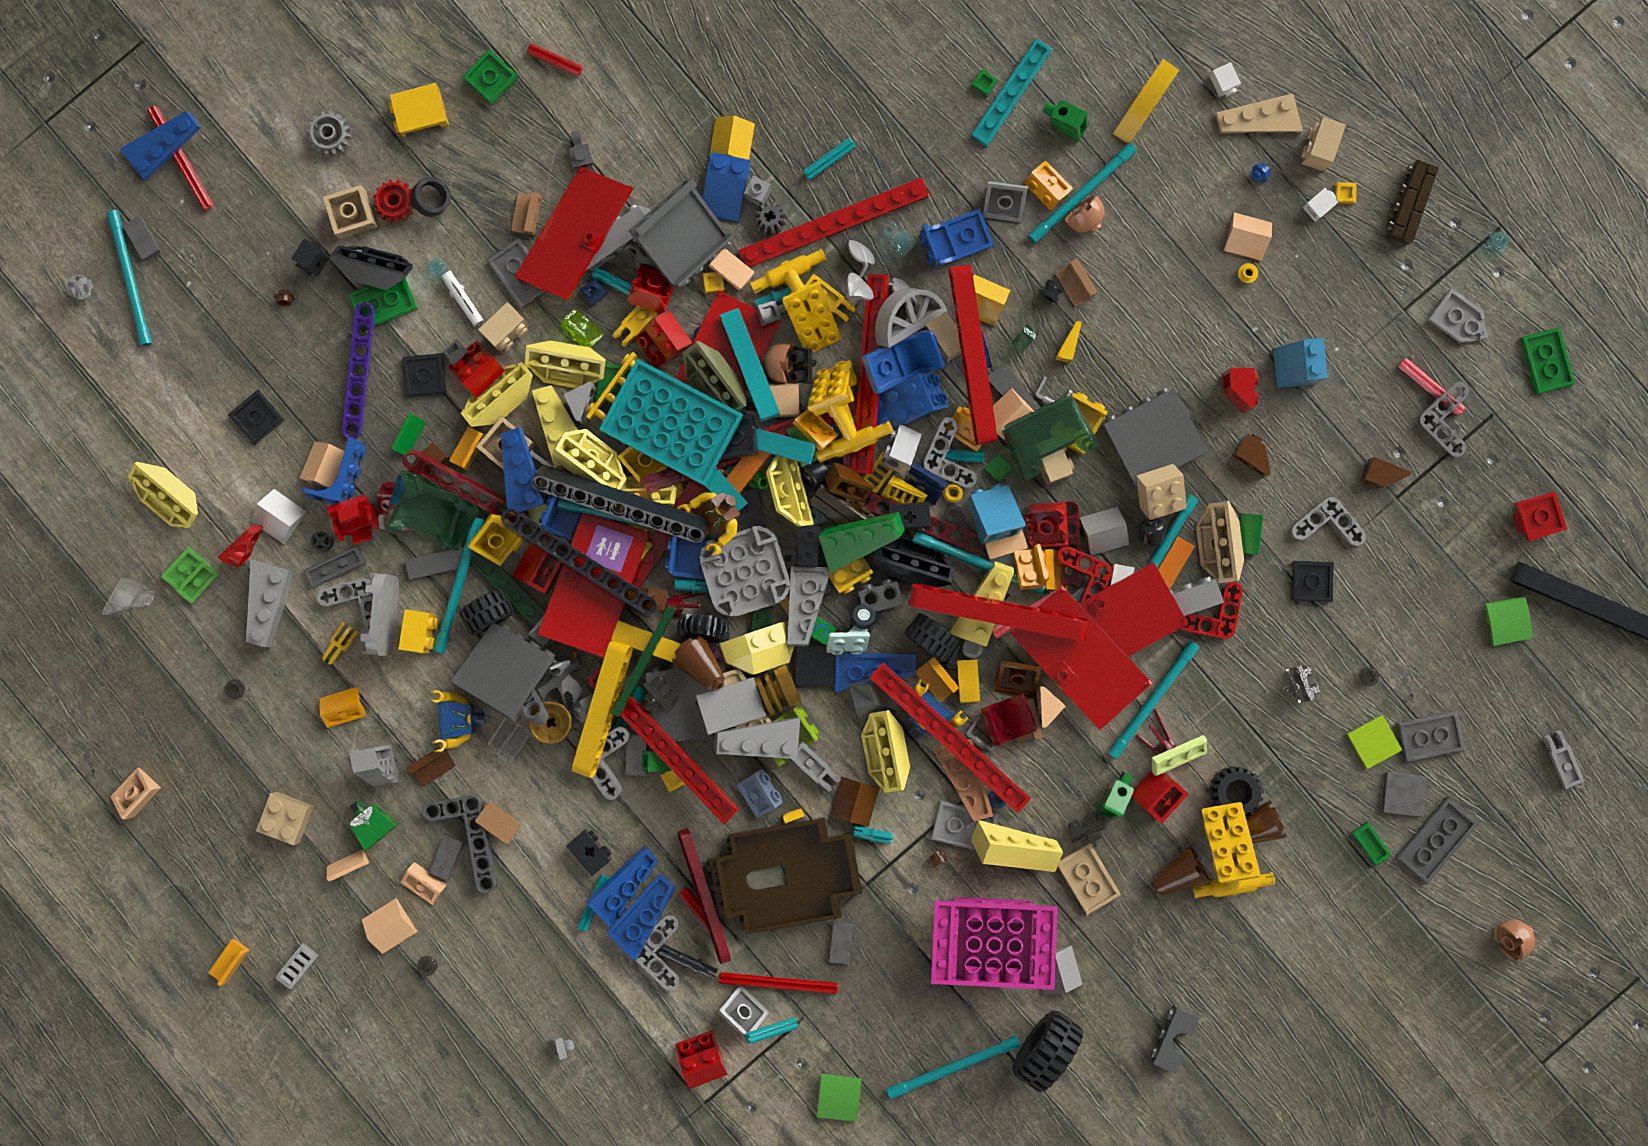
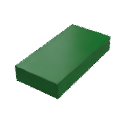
M1366 821L1351 832L1374 866L1379 865L1392 855L1369 822Z

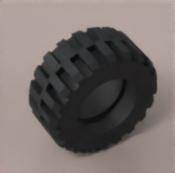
M1052 1010L1050 1013H1047L1035 1025L1020 1047L1021 1049L1017 1053L1012 1066L1014 1075L1038 1092L1048 1090L1065 1072L1077 1053L1083 1038L1082 1028L1060 1011Z

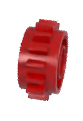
M391 179L387 184L382 182V187L376 188L378 192L376 195H373L376 202L372 204L374 207H377L375 212L378 215L381 214L383 220L388 218L389 223H393L396 220L399 224L402 219L407 221L409 215L413 216L412 210L414 207L410 196L412 188L408 189L409 185L406 182L402 185L400 180H397L396 183ZM395 197L399 198L398 204L392 206L391 200Z

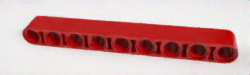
M970 264L950 267L949 279L974 440L976 445L997 442V429L972 268Z
M912 584L908 605L919 609L1077 641H1085L1089 620L1083 617L921 584Z

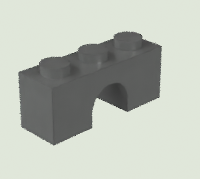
M1174 1005L1166 1014V1025L1161 1027L1158 1033L1159 1041L1157 1046H1153L1150 1057L1154 1065L1176 1074L1184 1055L1173 1048V1038L1180 1033L1192 1036L1199 1017L1190 1011Z

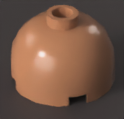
M1092 195L1077 205L1078 208L1074 211V214L1070 211L1064 219L1073 230L1079 233H1086L1088 231L1094 233L1102 226L1100 222L1104 219L1105 209L1098 196Z
M776 344L763 356L762 366L765 368L768 377L773 381L787 384L792 382L789 380V373L793 370V364L789 361V353L793 352L794 345Z
M1510 919L1499 924L1494 929L1496 941L1500 938L1504 946L1500 947V949L1512 960L1518 961L1520 959L1521 961L1532 953L1535 947V936L1531 926L1520 920Z

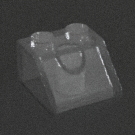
M121 578L101 613L104 615L121 616L145 609L153 602L155 590L135 579Z

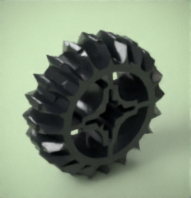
M688 613L679 617L677 634L687 640L690 638L693 640L699 639L697 636L700 635L706 639L707 643H723L729 640L731 625L729 621L721 617Z

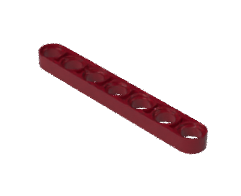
M409 450L403 456L402 463L407 469L494 515H502V512L497 509V504L504 503L507 506L505 497L417 450ZM407 456H415L418 462L410 464L407 461ZM433 465L436 472L433 474L427 473L425 466ZM446 474L451 475L454 478V482L446 483L443 480V476ZM461 485H470L472 491L469 493L463 492ZM485 493L489 496L490 500L482 502L479 499V495ZM528 511L522 512L527 518H529ZM514 516L506 517L511 523L516 521Z
M871 492L868 495L870 502L865 506L872 513L882 516L889 514V508L884 513L879 512L877 509L879 502L885 501L888 506L899 503ZM908 512L907 517L904 520H908V523H912V520L915 519V516H912L911 512ZM930 516L931 526L927 527V531H920L970 552H979L984 547V544H981L978 549H972L969 543L972 538H978L977 534ZM940 523L943 525L944 531L942 534L937 535L933 532L934 524ZM957 530L962 533L961 541L954 542L951 539L953 531Z
M1074 501L1065 502L1066 505H1072L1075 508V513L1072 516L1067 515V525L1071 524L1075 527V533L1071 536L1068 535V544L1074 545L1075 549L1080 551L1079 507ZM1066 552L1061 553L1064 561L1066 559L1073 560L1072 564L1074 565L1075 560L1078 557L1077 554L1076 557L1073 558L1067 555ZM1061 564V584L1065 588L1068 584H1073L1076 587V591L1079 590L1080 572L1076 571L1075 574L1068 575L1065 572L1066 566Z
M688 828L677 832L678 839L720 964L730 962L729 948L691 833Z

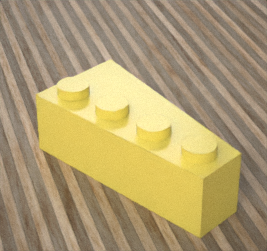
M995 561L972 595L1004 601L1014 574V568ZM958 616L950 626L949 632L957 637L987 647L995 624Z
M978 820L971 837V842L982 864L1055 872L1063 854L1056 840Z

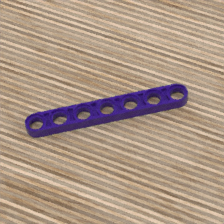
M367 302L358 304L355 310L342 425L344 436L354 439L361 435L363 428L375 321V309ZM364 306H368L371 310L370 315L367 317H363L360 314V310ZM361 326L368 328V334L365 337H361L358 334V329ZM363 345L366 348V354L359 357L356 354V348ZM357 365H361L364 368V373L357 377L354 374V368ZM355 385H359L362 389L359 396H354L351 392L352 387ZM352 405L359 407L360 411L356 416H352L349 412V408ZM351 424L357 427V433L353 436L347 433V427Z

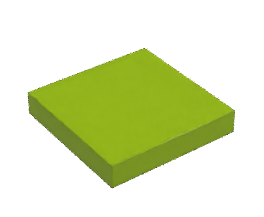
M1379 715L1347 733L1365 769H1369L1402 751L1383 715Z

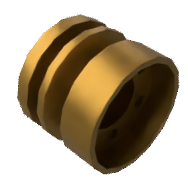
M786 664L774 669L775 679L773 680L765 673L766 683L764 684L759 676L754 678L762 705L771 716L776 714L773 708L775 704L780 712L783 711L782 701L784 700L789 707L802 703Z
M544 702L543 704L549 715L548 719L554 717L556 719L554 721L556 726L548 728V722L544 725L536 726L529 720L531 734L538 741L546 744L563 741L572 729L570 711L564 705L557 702Z

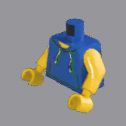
M918 680L914 691L954 728L963 725L968 720V717L966 719L959 717L963 712L961 710L955 715L927 692L929 684L926 687L920 686L922 680ZM910 715L909 719L915 723L908 732L912 737L918 740L924 731L933 736Z
M430 691L437 694L436 699L429 700L438 702L440 740H435L432 744L438 743L440 748L434 750V752H441L444 749L460 746L470 739L471 733L475 732V724L486 723L485 712H474V705L469 704L467 698L455 692Z

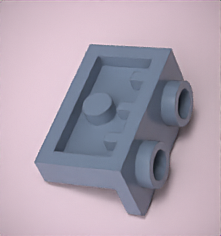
M763 769L736 784L757 819L783 803L780 793L775 790L770 782V777Z

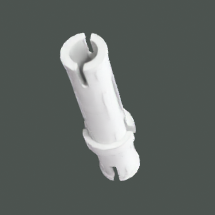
M452 271L443 274L441 279L450 290L449 294L456 299L473 324V327L483 323L484 319L465 293L464 286L459 284Z

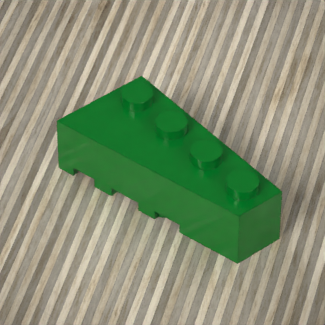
M899 512L824 529L818 537L830 573L898 539L904 532V526Z

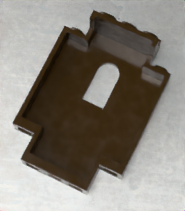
M825 816L730 833V838H726L728 850H732V853L712 856L709 858V862H706L707 872L712 874L713 882H710L711 894H715L716 902L713 903L719 919L726 918L728 920L734 919L737 915H743L740 918L742 930L746 929V935L842 918L839 898L862 894L852 832L828 836ZM784 865L787 884L762 889H753L747 884V875L752 870Z

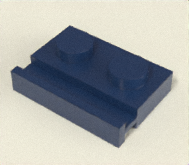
M915 462L903 480L927 494L925 500L934 506L949 483Z

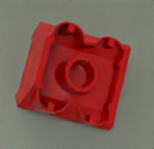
M641 265L637 271L636 278L632 282L628 300L631 306L637 305L660 315L666 311L675 287H671L659 270Z
M1062 501L1028 505L1025 522L1029 525L1028 542L1030 543V548H1034L1036 544H1040L1041 547L1067 546L1066 503Z
M255 524L248 528L217 558L223 563L236 567L243 565L250 557L263 526Z

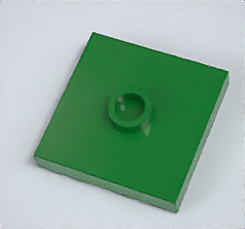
M488 49L462 78L486 101L493 105L519 76L495 53Z

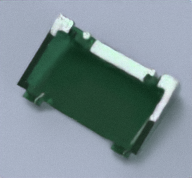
M1071 396L1062 397L1009 422L1002 431L1010 454L1026 481L1036 477L1041 472L1040 459L1074 443L1083 452L1099 447L1097 438L1078 404Z
M400 471L388 504L383 525L386 530L392 533L401 532L403 527L435 536L440 542L441 547L458 551L479 511L475 504L428 479L408 471Z

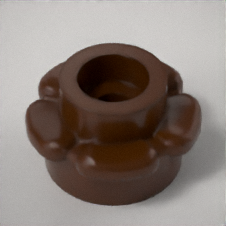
M279 290L278 294L274 295V298H276L277 305L291 306L294 295L288 290Z
M939 850L930 856L932 860L929 863L936 867L948 860L945 855L946 852L941 853Z

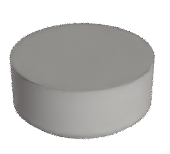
M966 640L962 646V651L968 658L979 657L983 649L982 645Z

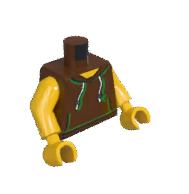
M702 493L691 500L690 504H683L677 508H685L686 512L689 513L694 508L693 513L695 515L701 516L708 521L707 531L715 541H718L716 544H709L706 547L707 551L715 547V552L711 556L719 555L722 550L721 547L725 546L737 534V520L740 513L734 506L736 499L731 495L726 496L725 493L719 495L715 493Z

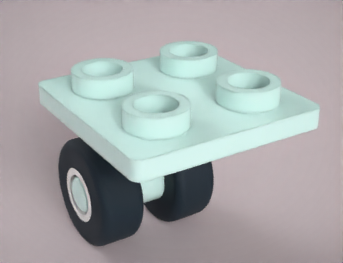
M865 604L856 606L851 615V630L848 633H829L826 652L834 655L842 653L858 655L866 652L869 634L873 630L876 618L874 609Z

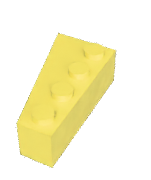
M550 385L533 390L532 393L554 467L561 469L564 467L559 463L553 449L563 433L577 431L578 428L557 392Z

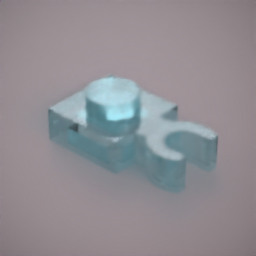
M891 221L889 224L893 227V231L888 232L886 229H883L882 233L886 237L892 238L889 244L904 257L918 242L904 228L899 232L896 223Z

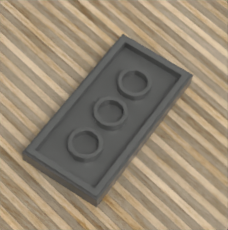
M1445 797L1395 858L1425 884H1428L1479 823L1449 797Z

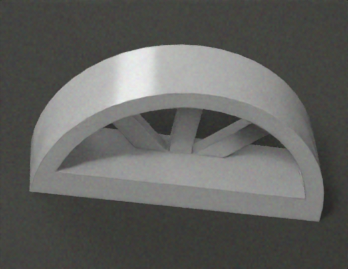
M903 288L894 292L885 300L876 319L875 338L877 345L890 348L925 327L927 323L945 311L947 312L944 303L936 294L927 290ZM919 295L923 299L918 313L915 314L910 298ZM903 303L908 315L906 320L895 316Z

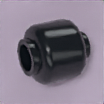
M819 460L814 461L803 467L802 480L808 487L819 488L826 481L825 476L831 467L826 461L821 463Z
M1146 518L1141 521L1139 525L1140 541L1148 547L1159 546L1165 540L1164 522L1158 518L1152 520Z

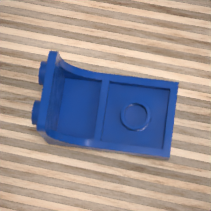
M980 209L937 225L927 226L925 223L922 225L919 235L921 245L927 248L926 258L929 265L933 264L934 269L994 247Z
M931 330L916 331L890 348L881 346L861 356L874 394H880L918 373L945 367L943 356L937 344V338Z
M932 371L918 373L880 393L876 426L889 421L893 430H896L900 424L904 426L930 413L948 408V398L941 390L939 377Z
M349 437L336 481L332 486L321 491L302 487L301 491L306 493L305 497L319 501L325 498L324 502L333 505L353 497L356 489L354 482L361 472L360 461L366 455L365 443Z
M550 495L547 500L549 505L547 511H543L539 518L540 526L556 535L573 540L583 513L558 509L560 498Z
M676 536L669 538L668 550L671 551L670 558L666 559L665 570L671 576L705 580L700 564V554L702 548L710 540L703 539V541L695 543Z

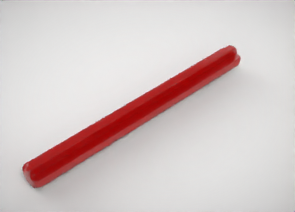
M152 106L147 109L156 128L166 123L158 107ZM180 148L173 155V158L201 208L207 211L213 207V204Z
M724 972L719 974L720 984L826 994L838 993V983Z

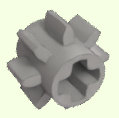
M84 275L71 277L68 282L69 285L66 286L69 295H73V297L79 300L89 297L92 292L91 289L94 288L91 279L87 280V277H84Z

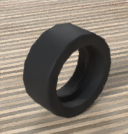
M436 177L421 179L412 188L410 194L414 209L427 217H435L446 210L451 201V192L447 184ZM428 185L435 187L439 191L442 201L438 207L430 208L422 202L420 191L423 187Z

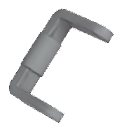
M1044 376L1035 393L1036 398L1051 408L1055 407L1062 410L1072 390H1069L1065 400L1060 405L1055 400L1039 394L1047 379Z
M977 716L966 732V735L970 739L972 738V742L981 749L985 748L993 751L996 747L994 744L990 747L978 736L975 737L970 734L980 719Z

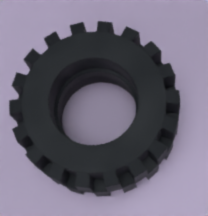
M502 589L491 591L471 601L459 611V616L469 634L477 635L487 631L492 623L499 625L515 611Z
M922 613L916 615L904 632L907 638L941 662L947 660L959 643L954 635Z
M1235 766L1224 768L1222 772L1215 774L1216 778L1211 780L1212 787H1209V791H1211L1209 796L1210 800L1214 802L1212 803L1214 807L1232 804L1227 799L1226 789L1231 782L1240 780L1246 786V796L1241 801L1245 817L1248 814L1252 815L1255 813V809H1259L1260 805L1258 804L1260 801L1263 802L1261 794L1264 793V789L1261 788L1263 784L1261 780L1257 779L1258 776L1248 769Z

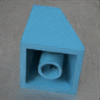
M1324 338L1305 339L1273 348L1277 388L1316 385L1328 378Z
M1002 484L992 486L991 490L983 491V489L971 492L972 494L967 499L980 544L1017 535L1026 526L1008 485L1002 487Z

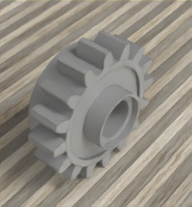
M332 111L328 115L324 112H321L319 117L315 115V120L309 122L311 128L307 129V132L311 135L307 139L313 142L311 146L317 149L319 154L324 152L326 156H330L331 152L337 156V150L344 152L343 146L350 145L347 139H352V136L347 133L351 131V128L346 126L348 124L346 119H342L340 114L334 116ZM329 130H333V134L330 137H325Z

